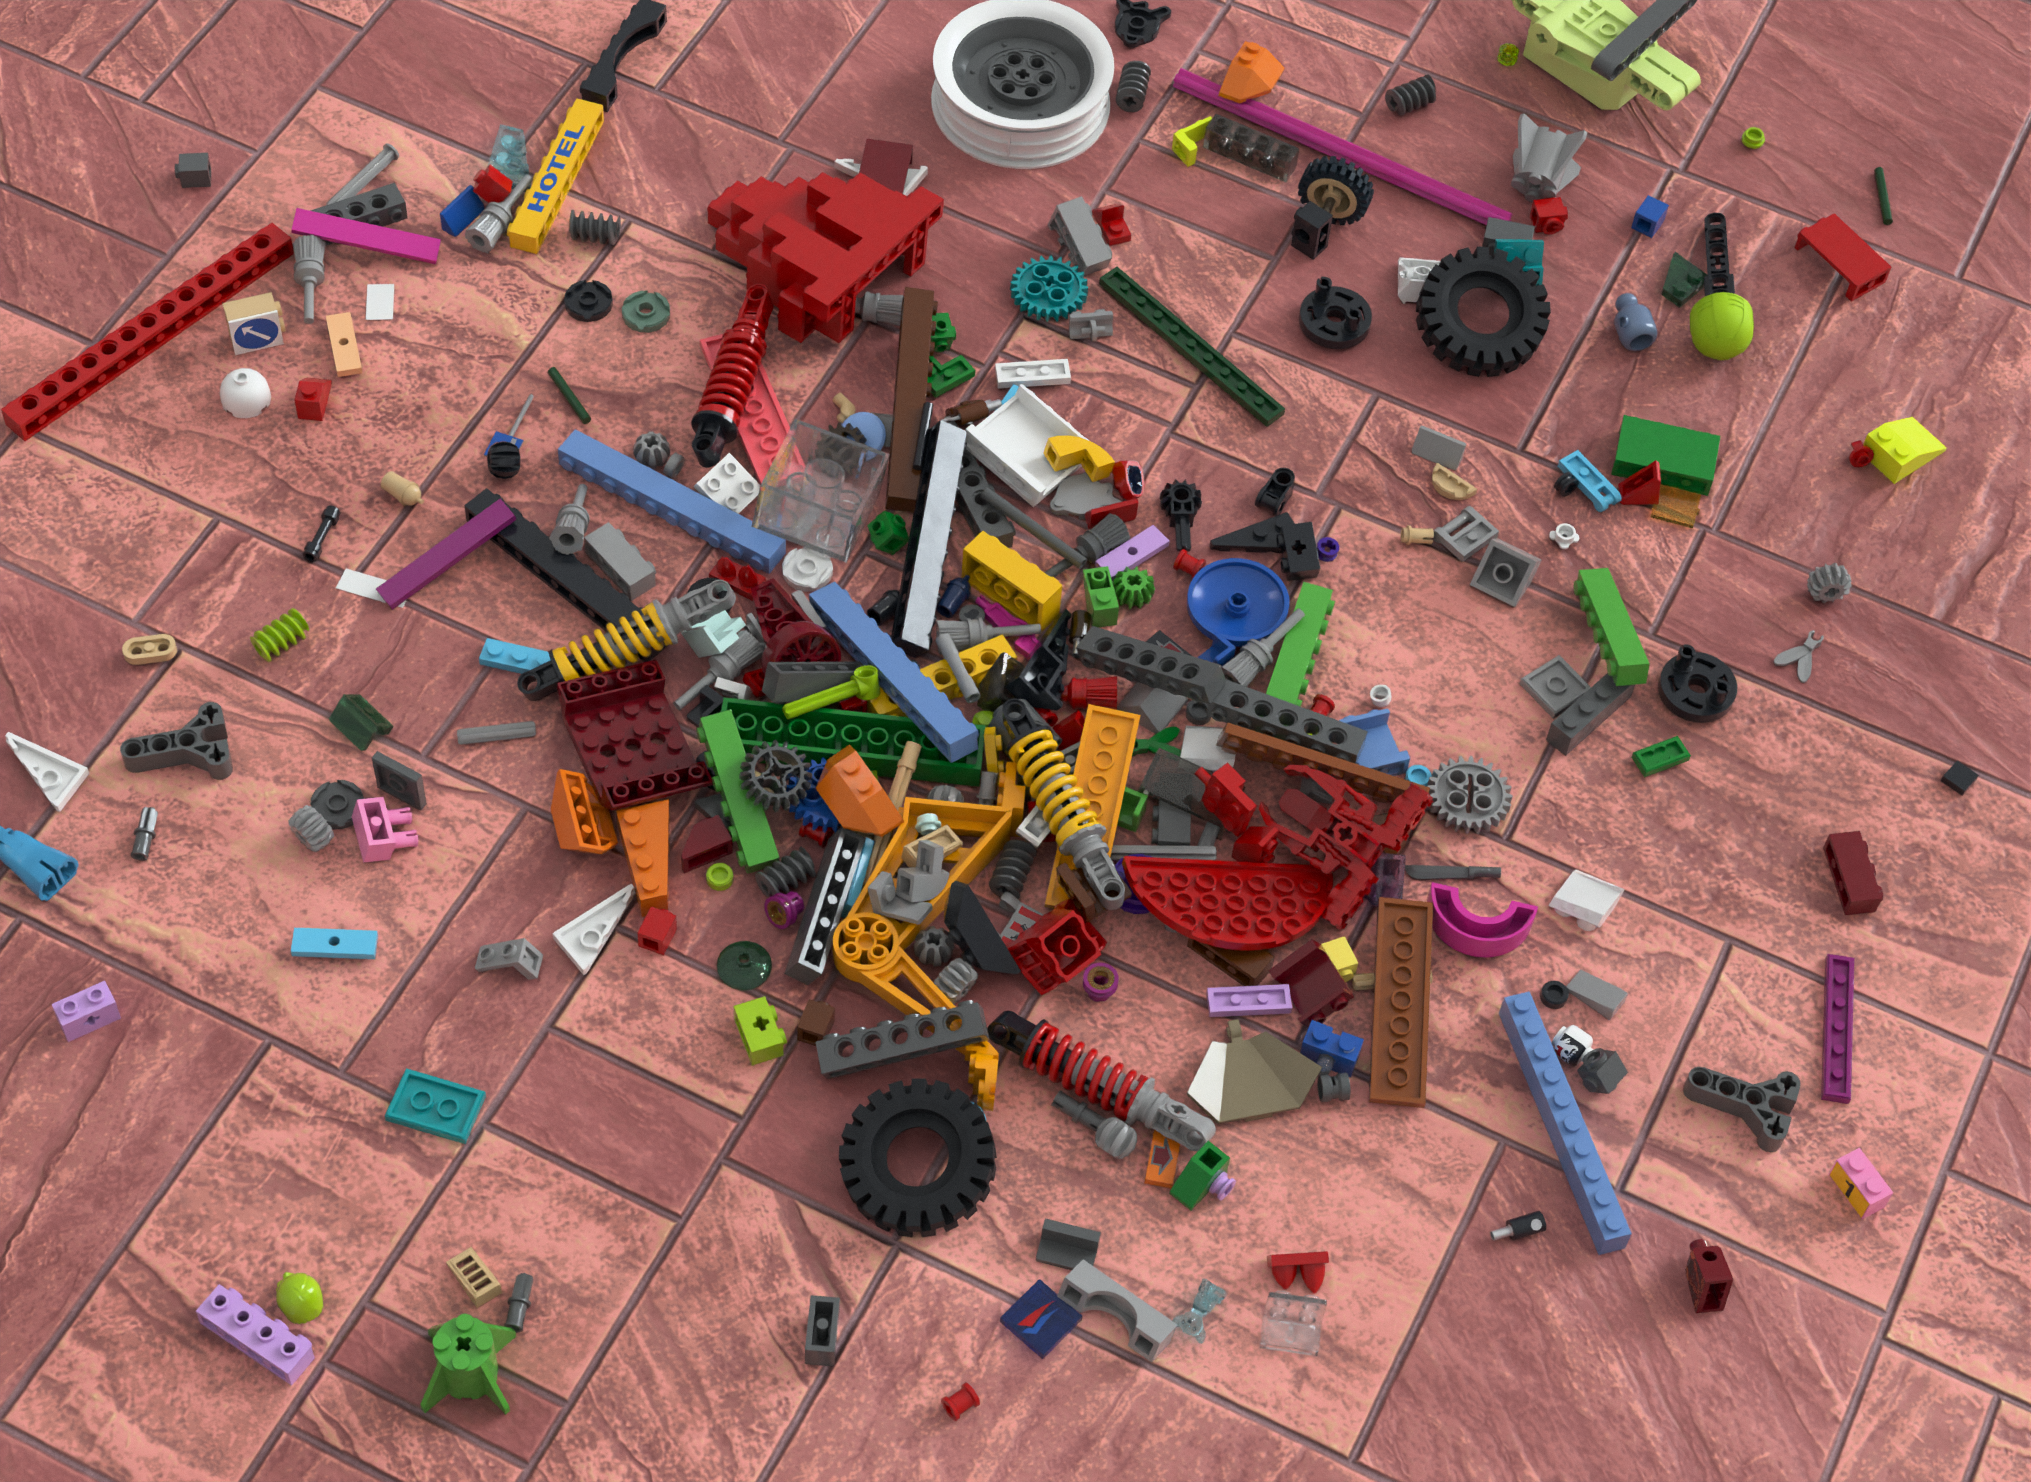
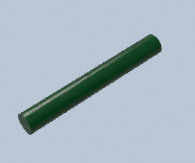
M1877 167L1874 169L1883 223L1890 225L1893 223L1884 170L1882 167Z
M551 367L548 370L549 376L582 423L588 424L591 421L590 415L556 367Z

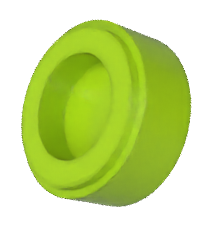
M724 863L711 865L706 872L708 886L716 891L728 889L733 883V870L731 867Z

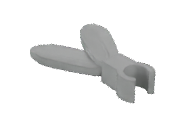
M1814 630L1809 632L1803 646L1786 650L1778 654L1774 659V664L1777 666H1786L1798 661L1797 677L1802 683H1805L1811 675V653L1815 648L1821 646L1824 636H1821L1820 640H1813Z

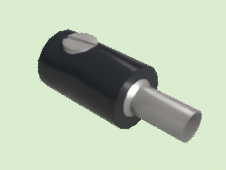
M1535 1211L1507 1220L1506 1227L1490 1231V1235L1493 1241L1508 1236L1514 1241L1546 1231V1222L1543 1214L1540 1211Z

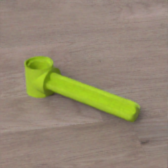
M871 665L860 666L855 669L854 675L850 677V681L785 704L782 708L785 717L791 719L854 695L862 700L877 698L881 693L877 668Z

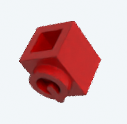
M1561 197L1533 200L1529 216L1532 225L1535 226V233L1544 232L1547 235H1551L1563 230L1565 220L1568 219V209L1566 206H1563Z

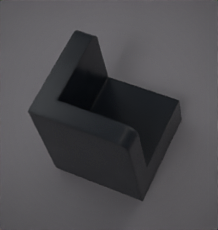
M705 685L699 691L700 703L687 714V720L697 728L699 727L700 718L720 713L724 697L708 685Z

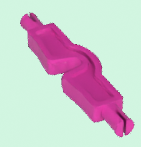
M980 595L975 600V603L984 610L985 619L993 627L1028 625L1025 621L1009 614L999 603L991 604L983 595ZM1035 634L1021 635L1014 642V647L1017 652L1027 658L1039 641L1035 638Z

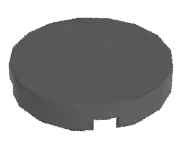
M337 780V782L330 783L329 781L315 790L310 804L312 808H315L327 820L332 830L344 829L353 825L352 814L356 801L364 799L361 789L352 782Z

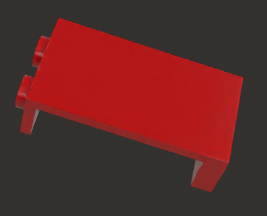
M1835 213L1826 218L1819 219L1810 227H1804L1798 233V239L1794 248L1798 251L1810 245L1850 283L1845 296L1851 302L1886 283L1892 267Z

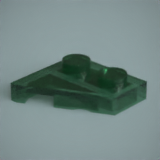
M1675 252L1661 295L1680 308L1704 288V276L1708 275Z

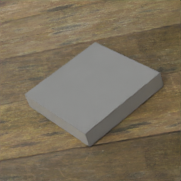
M1560 655L1521 678L1519 683L1553 719L1562 714L1591 688Z

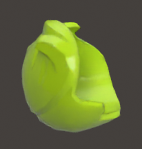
M285 1272L283 1280L277 1283L276 1301L280 1310L288 1320L295 1324L306 1323L318 1317L323 1309V1296L318 1282L306 1273L294 1274Z

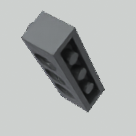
M395 183L311 210L382 227L408 218L406 202ZM322 240V241H325V242H326V245H325V246L331 245V244L335 243V242H330V241Z

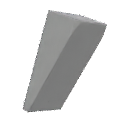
M1581 969L1566 986L1569 993L1608 1020H1611L1625 1003L1628 993L1621 988Z

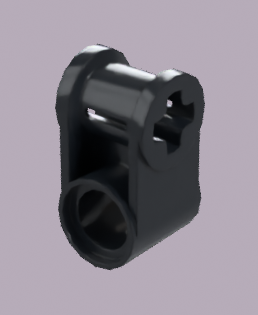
M1288 468L1276 469L1266 485L1258 493L1255 506H1262L1272 511L1275 516L1280 515L1293 493L1295 481L1293 471Z

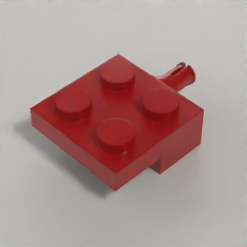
M1228 762L1215 771L1212 776L1203 767H1200L1194 775L1205 784V792L1201 801L1204 803L1205 808L1209 812L1214 813L1223 826L1238 838L1245 832L1257 807L1242 791L1246 781Z

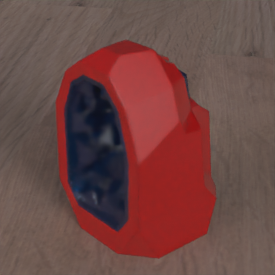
M1130 460L1114 463L1111 473L1115 489L1119 491L1120 496L1126 501L1138 499L1143 494L1145 488L1144 475L1140 463Z

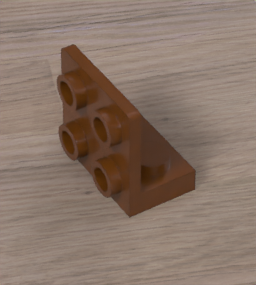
M1066 863L1056 867L1058 883L1087 923L1108 911V909L1101 905L1094 889L1089 885L1082 868L1070 870ZM1119 875L1125 887V901L1132 896V892ZM1109 890L1105 893L1111 898L1119 895L1115 890Z

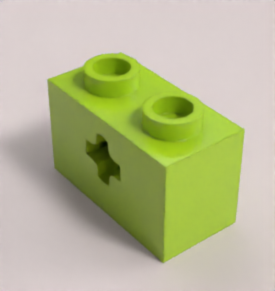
M765 996L733 1006L734 1021L751 1065L784 1056L783 1045L787 1044L783 1028L778 1029L775 1022L778 1021L775 1007L768 1005Z

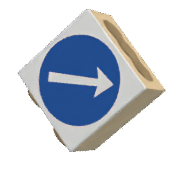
M272 292L222 303L235 355L284 344L282 332L286 330L283 318H279L283 314L280 302H274Z

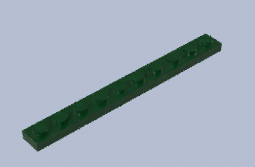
M1115 267L1100 277L1099 285L1266 427L1284 415L1285 408L1119 267Z

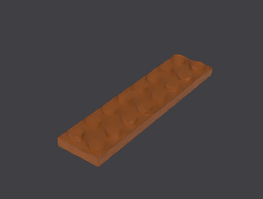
M1228 722L1216 743V746L1222 747V750L1226 753L1237 754L1238 752L1247 755V758L1254 762H1262L1263 760L1272 763V766L1279 770H1283L1288 765H1307L1311 769L1324 772L1337 780H1344L1357 793L1371 795L1378 802H1394L1399 795L1408 789L1411 782ZM1412 782L1429 793L1430 787Z
M1379 897L1369 1103L1424 1108L1426 1104L1433 902Z

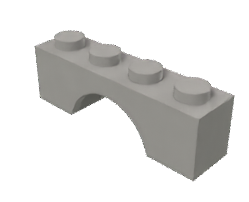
M1084 1259L1064 1278L1057 1295L1058 1298L1080 1313L1088 1310H1100L1117 1317L1128 1331V1346L1151 1363L1169 1345L1177 1328V1324Z

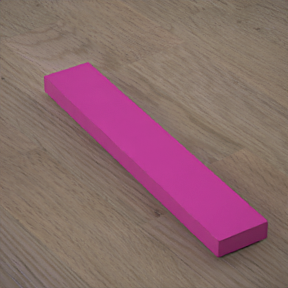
M296 208L291 233L298 235H314L317 238L319 237L330 242L436 264L441 243V239L300 208Z

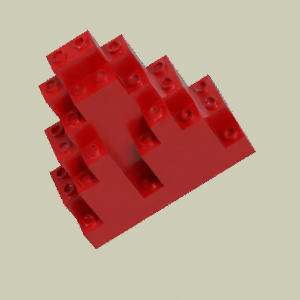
M824 172L809 182L798 176L792 183H788L786 186L776 181L772 183L761 176L748 186L740 181H736L731 187H727L716 200H712L707 208L708 224L717 228L715 233L716 250L747 267L746 289L748 290L755 284H763L767 287L773 305L779 308L777 314L779 331L802 343L817 330L835 342L840 343L854 330L856 295L900 255L905 256L903 273L910 277L925 264L928 229L942 217L944 199L922 186L916 191L911 192L908 196H905L897 190L895 192L862 173H859L853 179H849L847 183L837 177L832 178Z

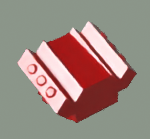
M1068 898L1056 904L1054 910L1044 914L1029 929L1020 933L1016 940L1005 946L1021 970V973L1040 995H1043L1055 989L1061 983L1070 981L1101 956V951L1105 948L1107 941L1090 922L1087 923L1075 905Z

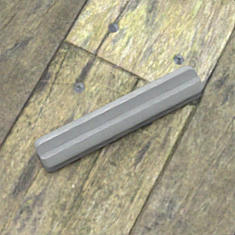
M534 721L457 730L459 744L532 737L536 735Z

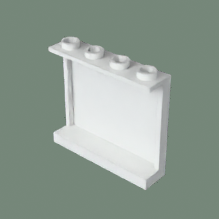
M1023 384L1019 385L1016 394L980 424L976 427L971 424L965 429L967 431L965 442H967L966 450L1033 507L1056 489L1064 479L1070 477L1082 467L1081 464L1055 472L1043 454L1048 438L1054 436H1075L1088 440Z

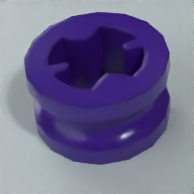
M1331 537L1321 538L1317 543L1318 558L1325 562L1336 559L1339 552L1338 542ZM1325 547L1331 548L1330 552L1324 551Z

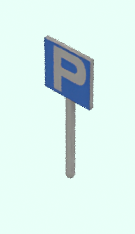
M532 394L527 398L509 435L496 431L484 456L487 457L491 445L501 441L511 442L520 450L524 440L513 436L534 398Z

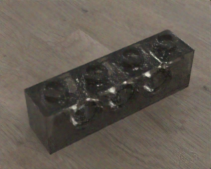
M1215 114L1205 130L1203 145L1205 149L1284 182L1288 181L1296 169L1299 148L1218 114Z

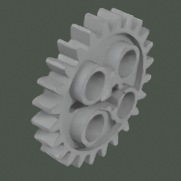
M1459 756L1457 763L1449 758L1447 765L1440 763L1439 769H1434L1432 777H1429L1427 787H1430L1429 794L1433 797L1430 812H1438V821L1445 818V827L1454 824L1456 832L1460 827H1464L1466 834L1469 833L1470 828H1474L1477 834H1479L1481 827L1488 832L1490 831L1491 824L1498 827L1500 820L1504 821L1506 814L1509 813L1513 797L1510 794L1512 787L1506 785L1507 777L1499 778L1501 769L1491 770L1493 763L1484 766L1482 758L1478 763H1475L1472 756L1469 757L1468 762H1465L1462 756ZM1468 776L1472 778V786L1470 789V813L1466 812V804L1468 801L1467 787L1469 784Z

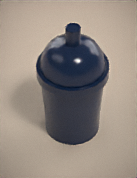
M965 575L964 578L957 577L948 582L947 588L936 605V610L939 614L946 618H952L964 601L970 597L969 575Z

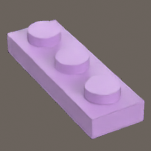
M1289 984L1207 988L1206 992L1209 1017L1290 1014L1292 1011Z

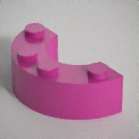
M1433 882L1427 897V902H1433L1432 929L1437 936L1454 950L1474 957H1496L1516 949L1529 935L1538 910V906L1511 901L1508 909L1501 915L1480 917L1470 913L1462 905L1459 899L1458 888Z

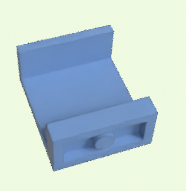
M1388 708L1371 710L1366 714L1357 716L1349 715L1340 719L1339 721L1368 731L1364 748L1357 761L1358 765L1392 776L1406 773L1410 757L1407 750L1399 752L1387 725L1390 715Z

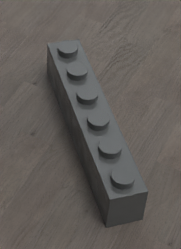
M843 827L828 839L784 973L806 985L811 984L823 973L833 942V935L838 926L866 839Z

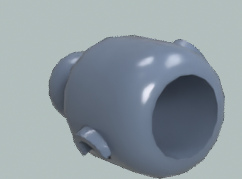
M1625 293L1620 295L1615 302L1618 313L1614 318V326L1622 346L1630 351L1647 349L1656 341L1658 335L1652 314L1647 307L1638 304V300L1633 294Z

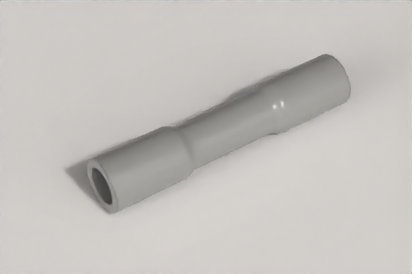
M944 633L939 635L935 641L956 677L957 684L966 702H976L981 695L962 663L950 634Z

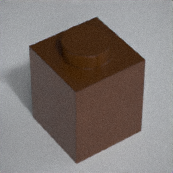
M809 999L797 1026V1040L816 1046V1041L823 1040V1036L830 1034L835 1022V1008L826 1002H816Z

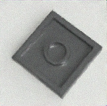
M377 751L372 757L377 788L418 810H422L427 804L422 775Z

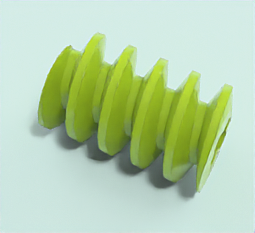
M291 608L288 611V615L282 614L279 620H272L271 626L265 625L262 631H255L254 637L250 636V641L257 653L267 662H271L272 659L269 653L272 652L275 656L279 657L280 652L278 648L281 647L284 651H288V641L295 646L297 645L296 636L305 640L304 631H309V626L303 616L296 609Z

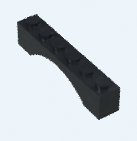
M639 0L636 5L632 6L630 15L626 20L622 21L620 30L616 35L612 36L610 45L606 50L602 51L600 60L596 65L592 66L588 78L582 81L580 85L582 100L603 105V111L608 113L618 97L615 74L621 60L637 45L659 35L667 23L666 5L652 0Z

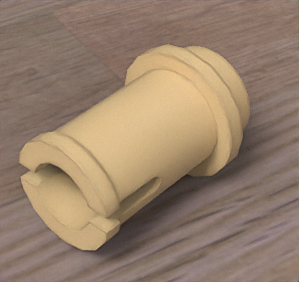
M1407 525L1406 528L1403 527L1401 529V542L1406 543V545L1411 543L1431 545L1433 543V539H1430L1434 538L1432 528H1412L1410 525Z

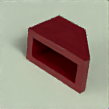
M719 815L704 818L697 824H694L681 854V865L684 874L733 853L732 837Z

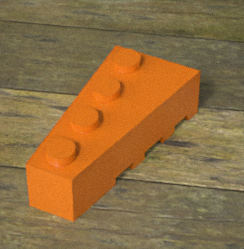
M669 799L617 810V828L631 880L635 888L641 917L647 915L650 907L668 910Z

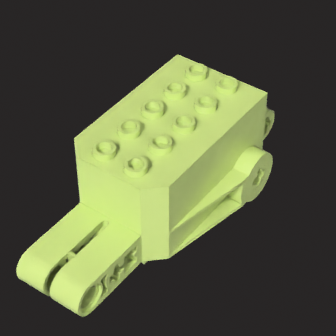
M1512 0L1515 9L1531 20L1523 56L1602 110H1618L1638 93L1659 108L1670 110L1701 84L1698 72L1660 47L1657 40L1613 81H1609L1591 70V65L1596 56L1638 18L1621 0Z

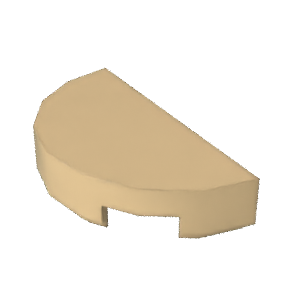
M1439 463L1434 467L1432 484L1440 495L1451 500L1460 501L1469 499L1476 494L1477 488Z

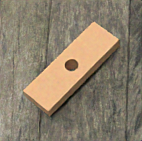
M351 313L326 316L337 376L342 377L362 373Z

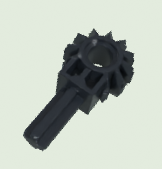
M1176 479L1173 484L1166 483L1164 490L1160 493L1161 510L1165 511L1166 517H1169V526L1175 527L1176 550L1179 552L1182 549L1187 550V552L1191 550L1190 527H1193L1194 517L1202 505L1201 490L1196 489L1195 483L1187 484L1186 479L1183 483H1179Z

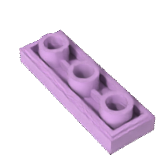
M1152 525L1096 560L1095 567L1108 566L1111 579L1114 581L1118 571L1124 572L1126 566L1132 570L1167 548L1170 541Z

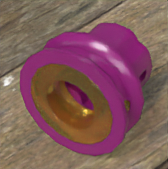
M793 891L787 894L776 893L766 899L764 904L767 918L779 929H785L789 925L794 924L797 915L801 914L805 909L802 897Z
M1095 963L1086 968L1083 974V987L1091 1000L1095 1002L1106 1001L1118 988L1119 976L1111 965Z

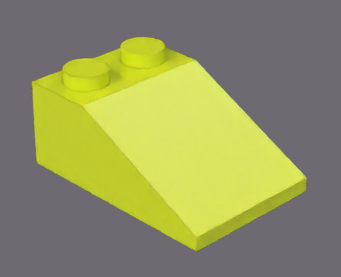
M1913 417L1884 423L1868 433L1863 444L1870 447L1874 453L1871 463L1894 484L1947 449Z

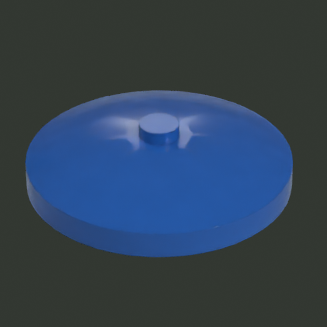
M1228 558L1206 565L1193 577L1187 594V610L1193 624L1202 634L1213 640V636L1218 632L1235 647H1242L1250 639L1260 641L1262 638L1266 639L1287 619L1289 594L1280 577L1263 564L1248 559Z

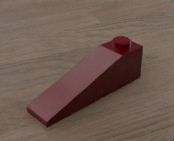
M774 578L751 588L763 640L766 645L778 630L788 624L798 621L814 623ZM803 638L798 640L799 645H801V646H802Z

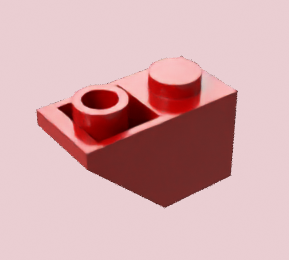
M1250 826L1234 842L1231 857L1240 862L1273 863L1275 859L1273 855L1274 850L1278 845L1276 840L1279 830L1275 827Z

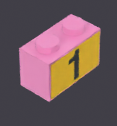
M1860 1148L1837 1159L1829 1173L1831 1179L1861 1219L1885 1208L1893 1194L1892 1190Z

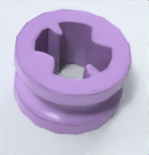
M1222 1172L1209 1188V1192L1212 1194L1216 1193L1220 1201L1230 1193L1236 1183L1235 1179H1228L1226 1172Z

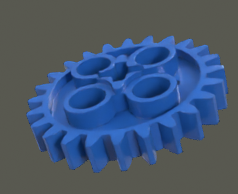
M822 758L821 764L811 760V767L807 771L812 773V779L808 781L811 783V787L809 790H806V798L799 799L800 803L798 806L795 807L790 804L789 812H795V820L803 818V826L812 823V830L822 826L824 833H826L828 827H832L833 831L836 832L841 824L816 790V785L826 764L825 758ZM796 776L790 778L786 786V792L791 791L796 786Z

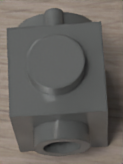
M1601 1048L1588 1052L1583 1058V1065L1577 1070L1583 1080V1085L1589 1092L1605 1094L1614 1091L1617 1084L1628 1073L1616 1051Z

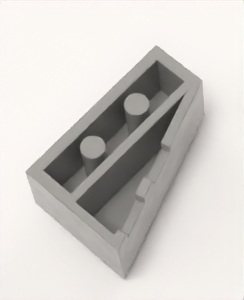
M1081 196L1057 205L1047 226L1050 230H1056L1060 236L1057 240L1059 244L1067 246L1070 251L1068 257L1074 266H1079L1078 272H1084V276L1107 268L1112 259V251L1102 238L1100 226L1095 224L1092 218L1089 204L1085 203Z

